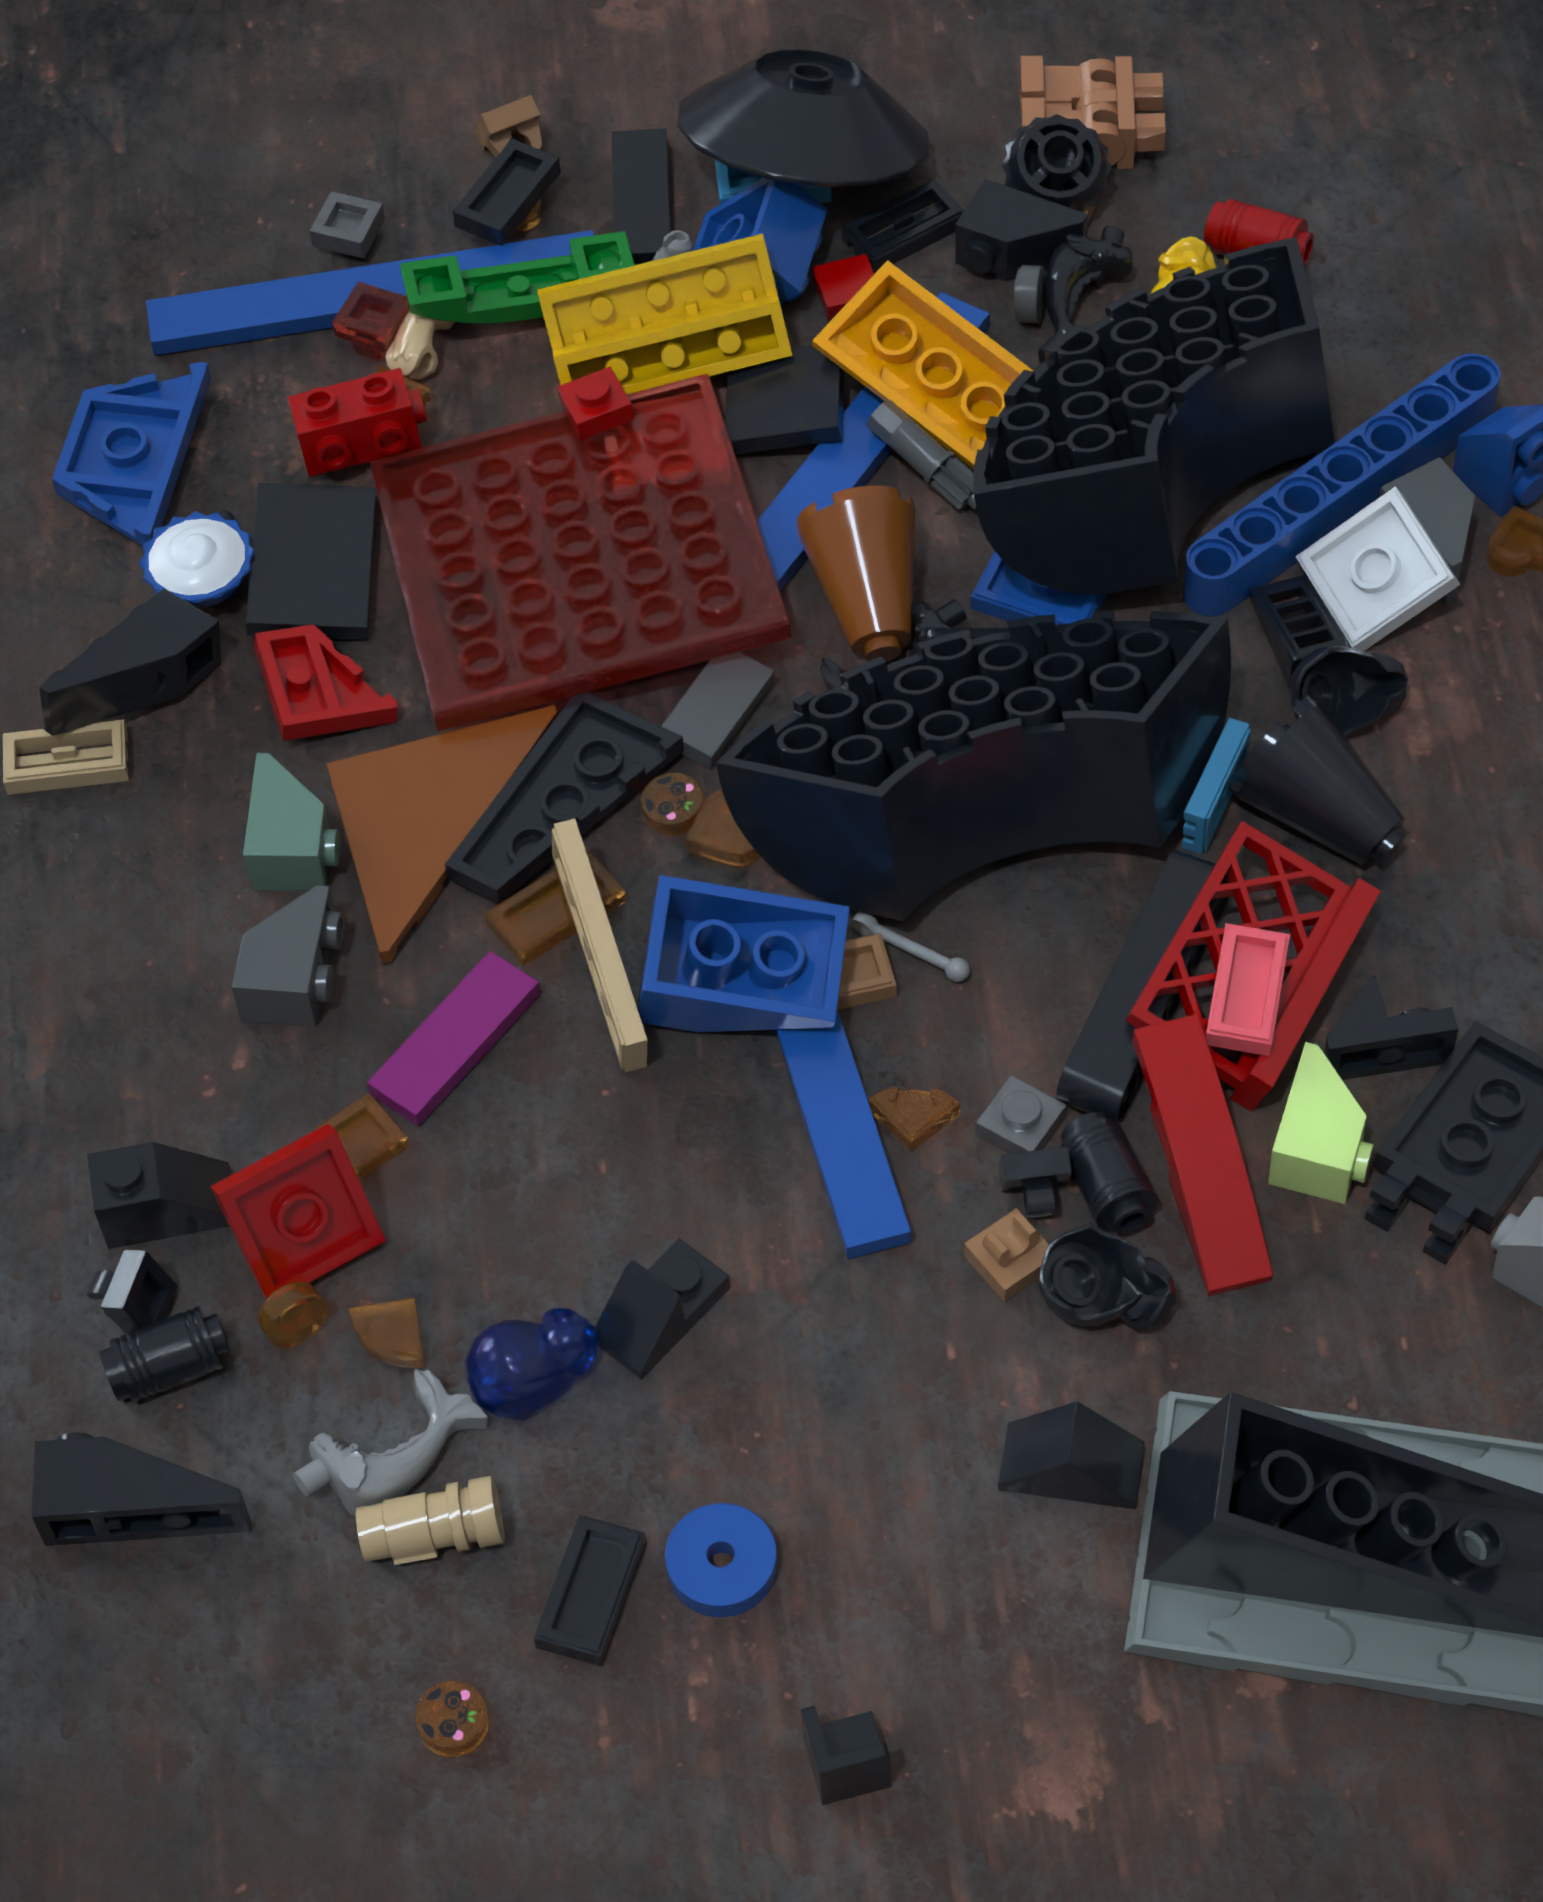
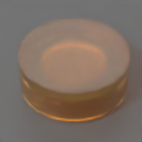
M307 1282L290 1283L276 1290L264 1302L258 1315V1326L275 1347L283 1349L295 1347L312 1337L321 1328L327 1317L328 1306L311 1284Z

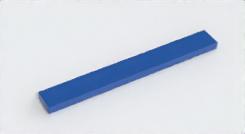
M593 230L507 243L503 246L494 245L146 300L154 356L406 316L409 306L400 272V263L457 255L461 271L569 255V239L594 236Z
M940 292L937 295L938 299L983 333L990 327V313L946 293ZM867 387L861 390L843 413L842 440L824 442L817 445L693 600V616L694 609L714 582L724 578L740 579L759 591L765 598V606L761 614L738 638L743 640L808 558L797 532L796 521L799 514L814 502H816L817 512L833 505V493L853 487L865 486L893 450L866 426L870 415L882 402H885ZM733 596L722 598L716 605L718 614L724 617H733L740 613L742 609L741 600Z

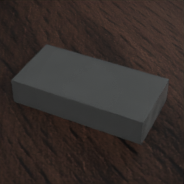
M722 643L661 727L683 736L684 752L681 755L711 770L773 685L775 671Z

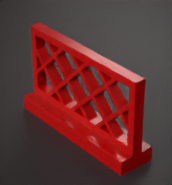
M1241 821L1234 830L1125 1021L1135 1028L1166 1022L1148 1011V1008L1156 996L1179 992L1186 1016L1198 1014L1206 1037L1209 1018H1202L1193 990L1215 986L1222 946L1221 941H1223L1225 927L1216 928L1209 907L1210 900L1234 896L1243 924L1239 926L1274 932L1289 929L1297 955L1294 959L1286 960L1284 974L1286 973L1282 981L1270 1056L1242 1052L1237 1063L1234 1064L1213 1051L1212 1046H1208L1219 1079L1235 1088L1230 1099L1252 1112L1276 1083L1381 891L1361 878H1358L1350 887L1251 825ZM1242 845L1265 859L1270 876L1250 880L1243 879L1236 858ZM1225 874H1227L1229 883L1220 885ZM1307 884L1328 897L1321 911L1299 914L1290 886ZM1275 889L1284 917L1258 921L1249 893ZM1199 921L1202 931L1192 933ZM1313 925L1309 934L1306 935L1304 927ZM1207 944L1216 972L1189 977L1181 955L1182 949ZM1171 970L1174 980L1164 981Z

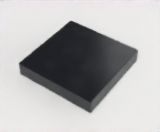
M812 345L791 348L793 356L729 371L727 376L724 445L728 456L842 440L845 371Z

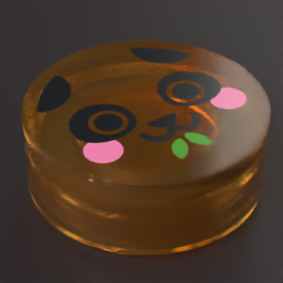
M666 773L654 778L646 785L641 796L645 821L654 831L663 835L677 836L692 831L700 824L705 813V804L700 785L692 777L682 773Z
M461 1681L438 1683L422 1695L416 1707L415 1720L420 1738L429 1750L445 1757L465 1755L477 1748L486 1736L489 1718L484 1699L473 1686Z

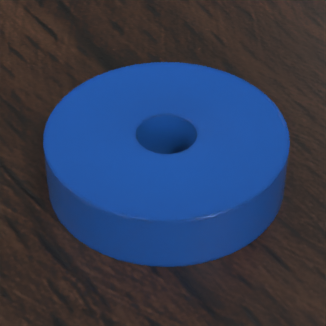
M714 1503L691 1511L675 1525L669 1535L665 1548L667 1576L673 1592L688 1608L706 1616L730 1617L752 1609L767 1596L776 1579L778 1564L773 1534L767 1524L757 1514L739 1505ZM718 1553H726L734 1558L730 1564L724 1567H717L709 1562Z

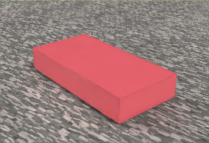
M1225 924L1205 1037L1208 1046L1270 1056L1290 934Z

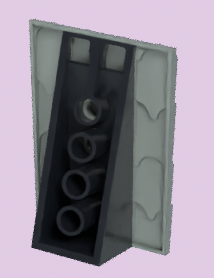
M1169 1391L1159 1400L1156 1422L1157 1430L1154 1436L1147 1485L1148 1494L1145 1499L1138 1549L1139 1557L1136 1563L1129 1612L1130 1621L1127 1626L1124 1652L1231 1672L1242 1669L1323 1685L1340 1683L1453 1705L1466 1706L1471 1703L1543 1717L1542 1443L1273 1406L1231 1391L1224 1398Z

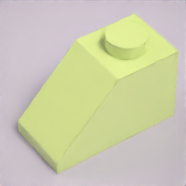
M1305 1042L1272 1149L1268 1184L1346 1204L1352 1180L1362 1183L1366 1180L1374 1144L1363 1142L1367 1116L1319 1045Z

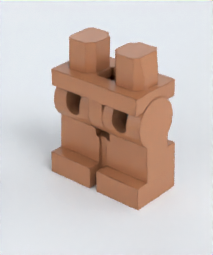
M1021 56V127L1029 125L1036 117L1049 118L1056 114L1067 119H1079L1086 127L1097 131L1099 140L1108 148L1107 159L1112 166L1117 163V169H1134V152L1165 150V113L1135 114V111H1163V73H1133L1132 56L1115 57V63L1101 58L1090 59L1079 66H1043V56Z

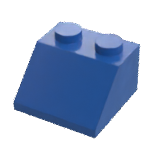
M763 178L705 213L693 251L763 234L780 305L784 302L792 303L803 294L809 283L807 273L813 254L817 251L822 241L820 232L827 209L798 184L776 182Z

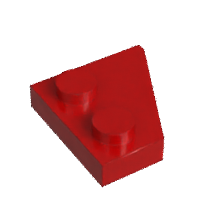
M314 624L255 633L254 650L283 741L397 722L398 705L396 700L389 693L381 697L363 680L364 670L349 656L336 651L333 641Z

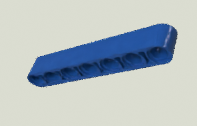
M1476 353L1464 354L1455 358L1196 540L1188 548L1185 563L1183 595L1188 607L1197 614L1204 616H1220L1230 611L1249 597L1250 588L1266 585L1298 562L1295 556L1380 497L1382 486L1438 457L1443 459L1456 450L1459 435L1495 413L1501 378L1499 366L1491 358Z

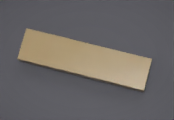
M576 819L555 823L552 829V856L620 1067L625 1070V1073L647 1067L648 1040Z

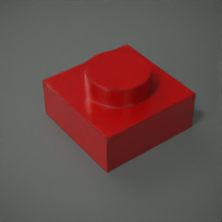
M611 366L557 386L560 403L580 440L635 420L632 404Z

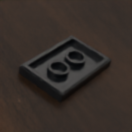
M258 483L252 545L255 553L251 559L252 569L250 570L246 617L247 636H255V633L314 624L329 639L367 640L376 487Z

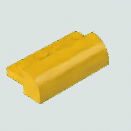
M763 234L538 289V297L552 346L560 385L611 366L628 397L793 356Z

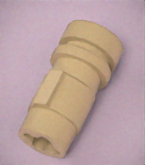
M492 1475L469 1479L468 1487L462 1488L460 1482L446 1484V1491L432 1494L423 1492L385 1499L383 1503L356 1507L357 1533L365 1562L392 1557L394 1565L436 1558L439 1548L455 1546L457 1551L461 1552L471 1550L472 1542H478L479 1547L483 1548L504 1544L505 1541L501 1505L496 1483Z

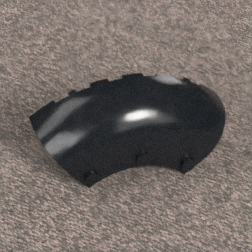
M1297 237L1257 245L1224 255V266L1210 269L1195 275V271L1191 267L1172 273L1173 281L1164 288L1149 295L1141 287L1105 306V318L1087 329L1077 324L1044 350L1045 362L1034 371L1023 370L1003 395L1005 407L998 417L990 416L985 427L987 439L982 450H977L974 463V498L979 521L988 542L1006 564L1022 576L1042 586L1077 594H1106L1132 589L1148 590L1160 584L1178 581L1177 565L1179 553L1183 542L1194 523L1217 499L1256 474L1292 459L1314 455L1317 452L1326 450L1335 443L1320 329Z
M1093 611L1092 618L1056 625L1055 614L1007 621L1008 632L972 639L970 629L935 637L917 643L918 654L888 665L883 657L880 656L840 674V686L822 692L817 696L807 691L794 699V712L777 723L773 724L764 720L745 734L716 762L724 799L735 823L750 845L775 871L789 882L828 903L849 906V909L901 921H904L929 896L951 881L986 864L1006 857H1012L1019 853L1063 844L1086 842H1119L1161 847L1184 817V811L1224 728L1231 681V646L1228 619L1188 613L1152 611L1150 621H1115L1114 611Z

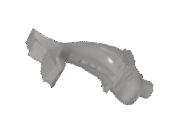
M416 1368L414 1371L416 1399L430 1419L426 1431L411 1437L409 1442L399 1444L395 1449H387L384 1453L380 1454L375 1452L366 1454L358 1451V1445L355 1443L345 1448L344 1444L340 1445L339 1441H335L330 1434L323 1432L316 1435L313 1442H310L309 1454L313 1461L295 1471L293 1478L305 1496H309L326 1484H329L341 1499L345 1509L350 1514L356 1516V1507L383 1503L385 1499L404 1496L426 1475L450 1435L461 1430L486 1429L488 1416L472 1401L470 1395L459 1393L449 1395L446 1393L440 1380L429 1370L421 1371Z

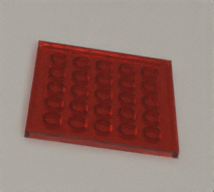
M708 373L627 394L632 404L635 420L583 440L579 439L565 411L370 461L437 731L792 638L789 619Z

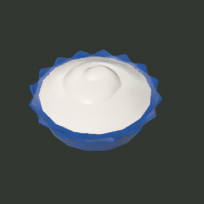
M195 511L186 518L173 517L167 526L155 528L153 538L142 544L144 556L138 563L144 571L143 580L153 586L156 594L165 588L197 608L220 604L236 592L242 584L244 576L252 569L250 561L255 550L250 546L251 534L241 530L238 520H225L219 512L206 516Z

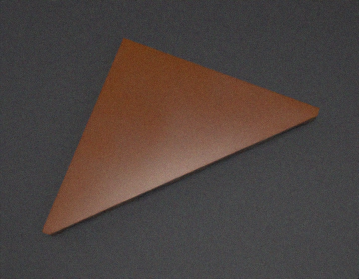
M555 705L326 763L382 965L393 961L398 954L397 947L413 924L420 923L443 890V882L447 877L444 864L557 718Z

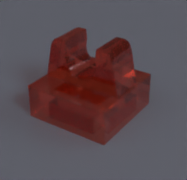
M358 281L332 321L335 337L352 342L357 354L379 360L382 352L387 353L404 317L409 311L406 296Z

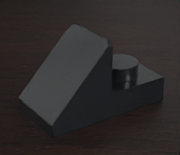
M1373 976L1327 1036L1324 1054L1342 1080L1442 1065L1455 1048L1458 1026L1452 1007L1436 1010L1413 1008L1397 1016L1388 1017L1377 978Z
M678 1238L648 1270L634 1260L625 1267L591 1334V1340L642 1380L730 1289L729 1275Z

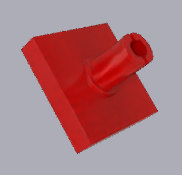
M329 1123L210 1186L257 1287L269 1304L386 1241L337 1131Z

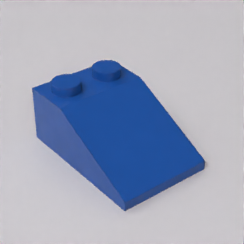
M659 875L651 910L637 1003L642 1023L692 1032L834 1027L850 907Z

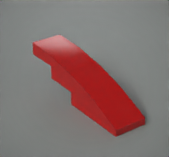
M1198 1014L1134 1029L1132 1042L1152 1097L1150 1111L1170 1167L1168 1180L1207 1296L1272 1281L1273 1272L1249 1179Z

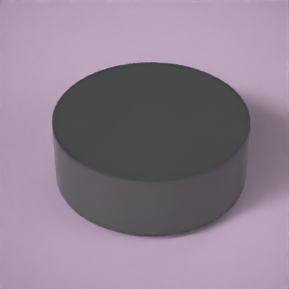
M1022 265L1017 271L1014 290V311L1016 320L1019 323L1040 324L1042 322L1046 297V277L1043 266Z

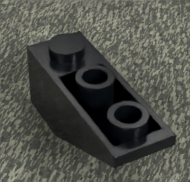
M164 588L148 602L133 609L124 621L105 636L95 639L85 652L66 667L52 673L45 683L39 687L44 731L52 736L183 696L222 664L219 621Z

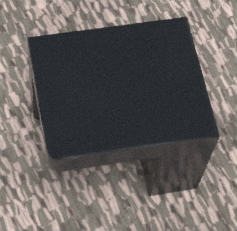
M815 1706L801 1709L803 1739L822 1805L891 1787L890 1755L886 1743H881L872 1711L820 1724Z

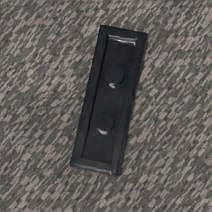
M667 129L612 131L614 233L625 231L634 265L652 261L656 252L660 251V248L663 246L664 237L671 232Z

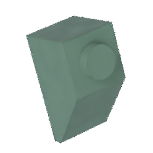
M256 753L243 858L252 890L309 891L316 885L327 886L329 867H338L340 862L341 841L339 830L330 829L324 804L269 753Z

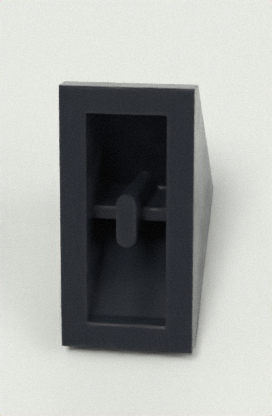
M1078 1401L1008 1422L998 1490L1135 1510L1144 1441Z

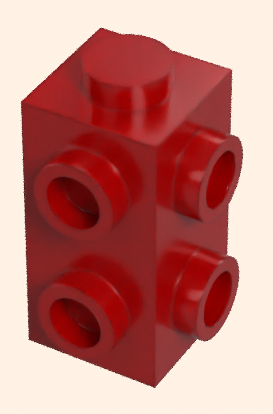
M401 368L382 373H373L366 377L327 387L315 388L287 397L309 477L422 448L417 425L427 422L423 402L418 388L407 390Z

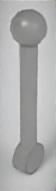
M858 911L851 920V927L858 934L866 937L881 933L884 941L945 970L947 977L951 981H964L970 973V966L965 959L960 957L949 959L878 924V921L869 913Z

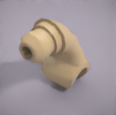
M409 310L385 356L387 366L391 370L401 368L403 376H408L410 379L421 380L435 372L438 364L437 353L432 346L434 331L447 330L455 322L426 318L412 314Z

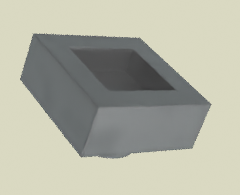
M331 191L310 229L312 246L365 258L385 220L383 203Z
M1010 1075L976 1122V1136L1009 1154L1044 1150L1066 1119L1067 1105Z

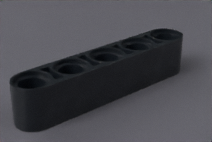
M1176 849L1170 852L1067 1060L1059 1081L1056 1095L1057 1100L1087 1113H1105L1109 1118L1115 1119L1119 1123L1124 1119L1144 1078L1132 1042L1134 1029L1137 1028L1127 1023L1125 1019L1215 863ZM1225 874L1220 885L1229 883L1227 874ZM1229 897L1213 899L1209 902L1216 926ZM1199 921L1192 933L1202 931ZM1207 944L1182 949L1181 955L1189 977L1193 976ZM1171 970L1164 981L1174 980ZM1179 992L1156 996L1148 1011L1164 1021H1170L1181 1001Z

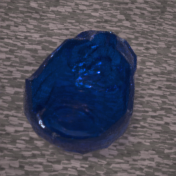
M552 1308L545 1312L541 1323L510 1319L491 1325L473 1340L464 1364L470 1391L478 1405L493 1415L501 1418L526 1421L535 1411L569 1391L574 1377L584 1374L591 1367L597 1354L596 1329L587 1318L567 1308Z

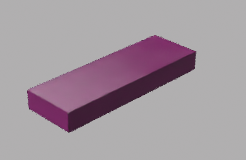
M489 951L367 1082L369 1094L419 1127L541 994L539 981L492 951Z

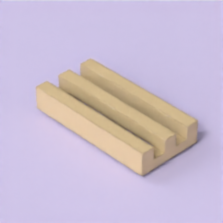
M124 719L97 722L54 736L44 731V729L3 733V784L7 795L129 781V769L127 766L129 756L126 742H128V731ZM112 744V746L76 750L78 747ZM43 751L52 752L47 754L17 757V754L35 753Z

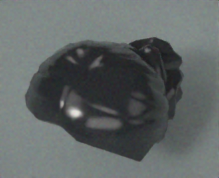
M1343 646L1317 648L1301 659L1291 676V705L1293 708L1302 699L1312 695L1324 706L1343 734L1347 736L1379 721L1386 714L1398 711L1406 698L1408 676L1403 664L1384 654L1367 653L1356 648ZM1294 712L1295 717L1298 720L1300 717Z
M1091 1223L1061 1234L1048 1245L1043 1257L1039 1274V1289L1049 1309L1067 1323L1081 1326H1098L1120 1318L1135 1330L1146 1329L1158 1324L1163 1317L1170 1313L1172 1306L1176 1304L1174 1282L1163 1264L1150 1257L1144 1258L1138 1246L1124 1238L1108 1233Z

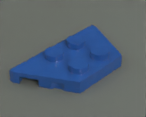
M197 362L189 364L191 374L157 382L155 373L132 378L129 382L121 385L107 384L83 390L52 477L56 494L141 546L151 540L155 528L162 527L212 379L208 363Z

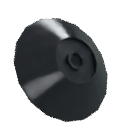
M794 49L764 54L701 85L679 103L677 127L695 149L732 169L776 182L824 188L871 186L907 176L929 156L928 132L911 113L858 65L842 57L825 52Z

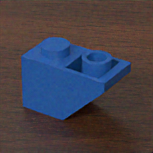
M1543 404L1502 407L1458 436L1453 472L1469 490L1500 517L1520 504H1531L1543 493Z

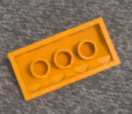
M888 260L812 340L814 348L882 400H891L947 450L953 451L960 460L972 469H974L977 450H982L986 442L985 427L990 416L998 417L1005 407L1003 395L1023 370L1033 371Z

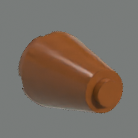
M872 485L844 489L832 494L833 505L817 512L816 502H814L799 514L796 521L799 540L852 652L866 657L867 661L880 656L885 661H890L897 658L902 652L901 649L905 648L911 641V607L913 605L916 509L914 500L909 495L906 501L900 499L898 489L890 486Z

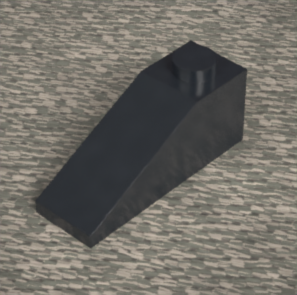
M74 1432L63 1434L56 1440L35 1441L32 1519L45 1546L251 1532V1519L240 1489L107 1437H93L86 1433Z

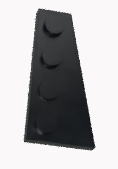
M579 688L444 864L447 879L500 904L553 860L552 829L555 823L575 818L580 835L585 834L684 752L683 736Z

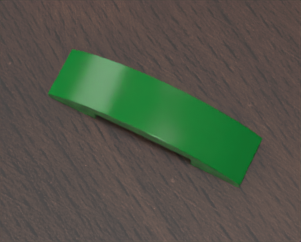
M622 231L569 239V255L460 271L457 255L400 263V272L409 310L412 314L459 323H503L544 317L538 297V289L634 266L626 233Z

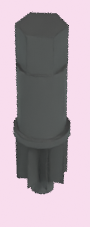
M891 400L882 402L870 415L866 426L924 477V482L931 485L954 507L960 510L961 508L965 509L969 505L974 511H977L974 498V472L959 460L953 451H947Z

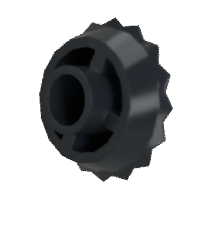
M1058 114L1049 118L1036 117L1029 125L1018 128L1015 138L1005 145L1007 156L1001 164L1007 174L1005 186L1080 212L1085 207L1096 206L1099 194L1108 189L1107 176L1112 170L1107 159L1108 148L1099 140L1097 131L1086 127L1079 119H1067Z

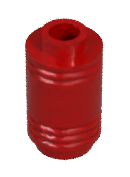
M1228 199L1225 203L1217 201L1209 213L1204 230L1205 244L1212 247L1214 254L1220 256L1257 245L1297 237L1303 265L1305 266L1311 256L1314 245V234L1308 232V222L1306 219L1296 216L1292 217L1285 213L1235 199Z

